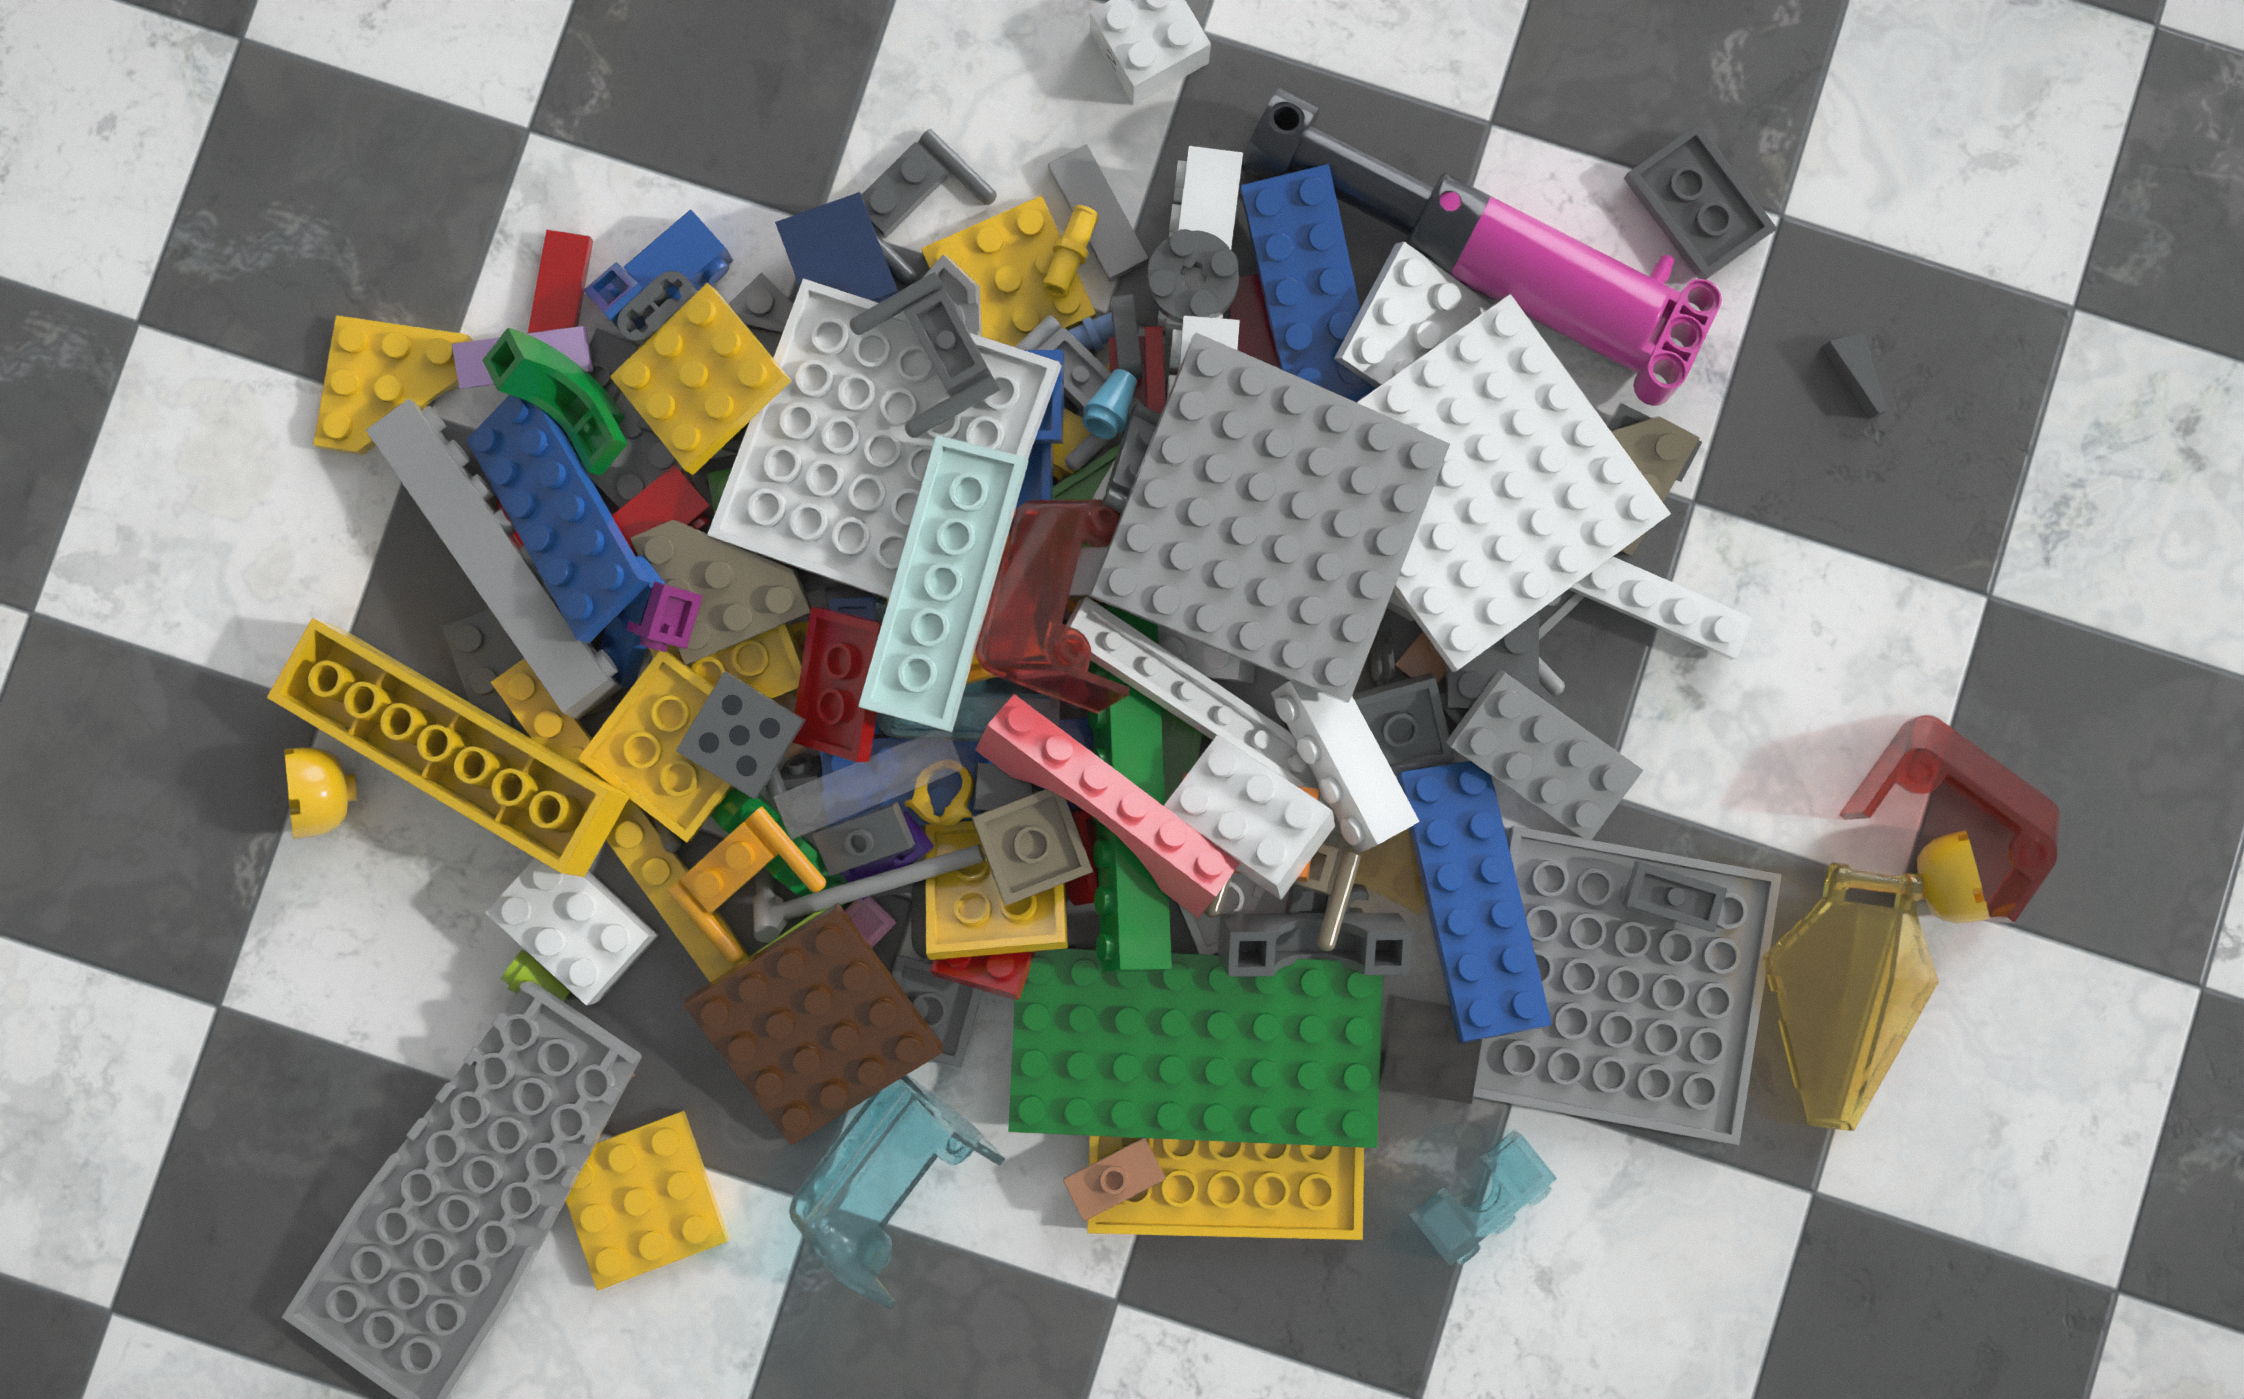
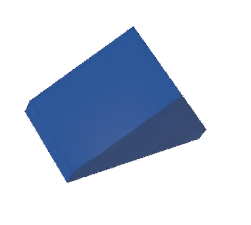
M615 262L583 291L618 328L617 320L619 313L643 288ZM640 316L633 321L638 330L646 325L645 320Z

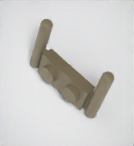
M1324 844L1320 846L1311 858L1308 882L1295 881L1292 886L1323 895H1330L1318 936L1317 946L1323 951H1331L1336 945L1361 856ZM1231 877L1203 912L1207 917L1216 918L1220 915Z

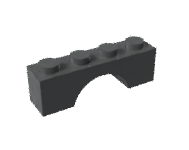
M1325 913L1220 914L1218 955H1220V962L1228 977L1274 976L1279 969L1293 965L1297 959L1341 961L1343 967L1353 969L1363 975H1409L1413 931L1399 913H1345L1335 948L1331 951H1323L1317 946V940Z

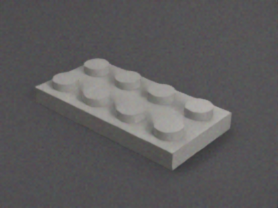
M1500 668L1446 741L1451 748L1580 837L1589 840L1593 839L1643 772V769Z

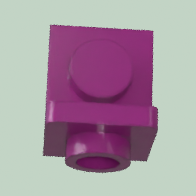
M654 581L642 624L628 621L626 630L640 635L639 644L648 648L666 652L670 644L687 649L703 595Z

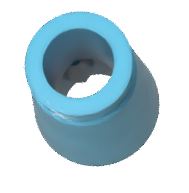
M1121 369L1114 370L1083 408V425L1093 435L1103 439H1113L1117 433L1124 430L1137 385V380L1131 373Z

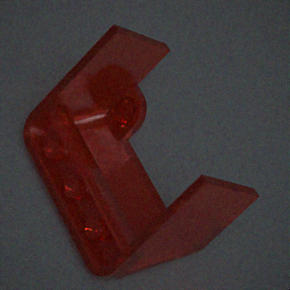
M1101 499L1029 500L1014 511L976 646V657L981 667L992 675L1094 713H1099L1128 697L1130 688L1087 672L1091 659L1089 641L1079 630L1062 624L1082 542L1095 547L1108 546L1121 514L1108 506L1102 505L1103 500Z
M1931 715L1910 718L1899 729L1839 815L1845 820L1871 818L1895 783L1910 793L1925 794L1935 790L1943 781L2015 834L2008 847V858L2013 867L1987 902L1990 919L1984 920L1986 922L2014 923L2057 861L2060 830L2058 807L2047 796L1939 718Z

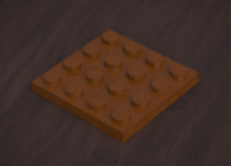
M839 903L834 904L686 997L683 1004L790 1145L795 1144L937 1057L943 1050V1044Z

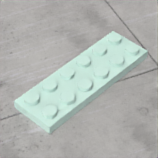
M936 435L858 707L952 733L1029 462L1026 457Z

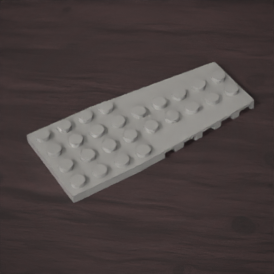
M534 981L523 982L519 988L521 990L508 1007L497 1015L491 1023L493 1025L479 1045L473 1047L463 1060L465 1063L454 1078L439 1091L435 1097L437 1100L425 1116L417 1120L406 1136L408 1138L399 1150L388 1158L365 1188L282 1316L287 1322L398 1399H450L513 1301L642 1058L639 1052Z

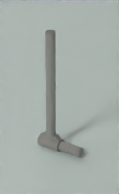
M980 844L786 902H784L783 898L774 894V877L764 867L755 875L756 895L753 898L754 937L760 942L769 943L780 936V932L787 925V920L830 908L836 903L844 904L984 862L982 848Z

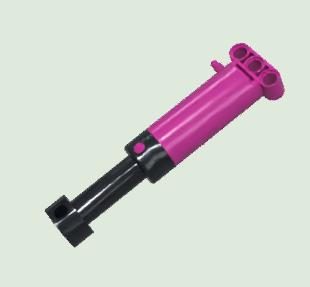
M1281 88L1275 92L1242 158V171L1259 180H1265L1329 164L1336 199L1408 235L1409 238L1406 242L1408 245L1462 284L1497 302L1511 294L1525 315L1530 319L1636 372L1637 375L1633 384L1634 392L1643 403L1651 406H1659L1666 403L1685 381L1721 306V292L1711 281L1694 279L1688 282L1684 289L1679 292L1665 285L1674 264V259L1670 255L1661 256L1650 276H1647L1447 173L1442 174L1435 187L1315 127L1314 124L1320 108ZM1689 302L1695 304L1700 311L1695 310L1693 307H1691ZM1671 338L1680 341L1683 347L1675 344ZM1654 373L1663 377L1666 384L1658 381Z

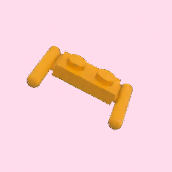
M762 806L667 890L731 964H736L743 959L744 950L711 913L719 908L778 854L810 891L819 892L826 885V880Z

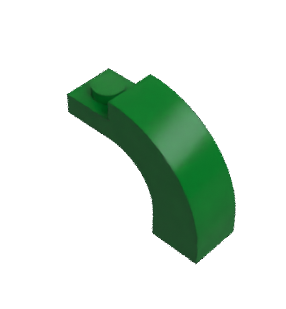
M507 328L482 361L497 391L524 399L536 405L559 423L571 439L587 472L602 476L628 445L619 428L620 423L625 417L615 401L590 374L557 349L535 337Z

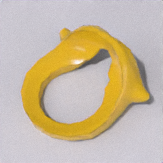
M941 760L931 764L921 772L916 782L913 798L905 801L904 804L927 823L953 827L962 819L972 817V812L968 809L974 793L975 781L971 772L961 763L954 760ZM943 769H952L961 775L963 779L962 787L951 801V804L945 807L943 815L938 817L934 815L931 798L927 791L928 782L936 772Z

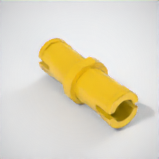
M1075 205L1062 237L1056 239L1053 246L1054 258L1042 283L1046 292L1057 297H1067L1079 265L1086 262L1089 254L1086 248L1099 220L1098 213L1087 206Z

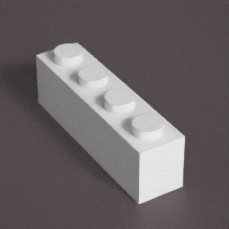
M1291 680L1270 693L1275 701L1277 714L1286 722L1297 742V750L1300 757L1308 763L1318 782L1322 798L1330 804L1340 823L1342 836L1352 845L1356 854L1386 841L1419 822L1353 697H1351L1349 703H1344Z

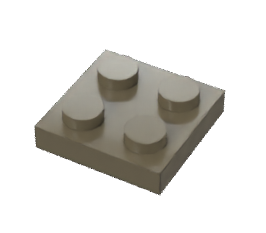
M1041 790L971 817L1005 906L1093 872L1066 799L1050 790Z

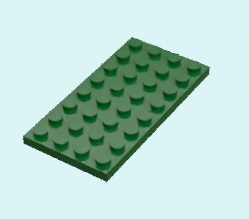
M1066 948L1036 951L1019 1001L1014 1000L1008 1132L1377 1148L1383 975H1363L1353 969L1343 967L1341 961L1297 959L1293 965L1279 969L1274 976L1228 977L1220 962V955L1171 953L1172 969L1102 973L1101 962L1097 958L1096 949Z

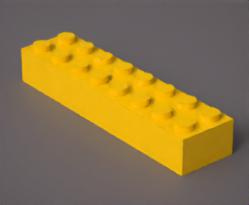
M315 618L311 619L266 697L561 874L585 877L630 797L346 630Z

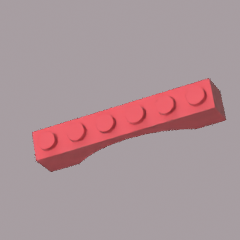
M1015 694L989 722L975 749L1010 777L1050 790L1076 804L1099 820L1117 835L1150 872L1160 890L1197 918L1202 915L1240 864Z

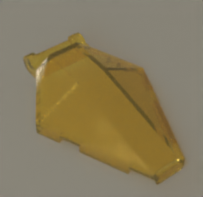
M1832 862L1826 871L1821 900L1804 920H1799L1792 930L1788 931L1762 957L1770 990L1776 993L1782 1016V1019L1778 1020L1794 1087L1800 1089L1807 1116L1806 1124L1810 1126L1854 1131L1939 983L1916 912L1917 901L1921 898L1924 888L1923 878L1919 874L1905 872L1901 876L1854 870L1848 864ZM1850 887L1896 894L1895 905L1890 907L1844 900L1845 891Z

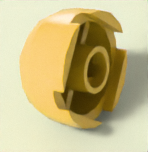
M314 747L284 749L293 839L310 838L329 833L337 828L345 819L348 802L357 801L355 775H345L341 761L329 751Z
M1967 830L1935 838L1924 846L1917 857L1918 873L1909 875L1915 900H1925L1931 913L1943 921L1960 924L1990 919Z

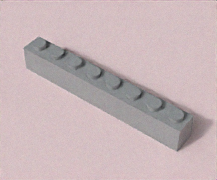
M410 398L365 431L562 713L576 720L581 719L622 688L613 676L618 672V668L602 649L597 652L591 643L576 640L527 549L515 537L514 533L517 531L506 511L502 508L497 511L489 500L494 496L489 485L480 475L472 476L465 466L470 462L469 457L456 441L451 440L448 442L441 431L446 428V425L435 410L430 406L423 409Z

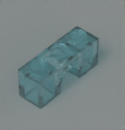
M1516 1130L1511 1131L1479 1158L1489 1170L1493 1181L1492 1191L1484 1202L1475 1206L1462 1205L1443 1187L1409 1215L1449 1266L1456 1261L1459 1264H1463L1470 1260L1481 1249V1246L1478 1244L1492 1232L1498 1235L1507 1230L1516 1221L1514 1214L1527 1203L1530 1206L1538 1204L1552 1191L1549 1185L1557 1177L1524 1136Z

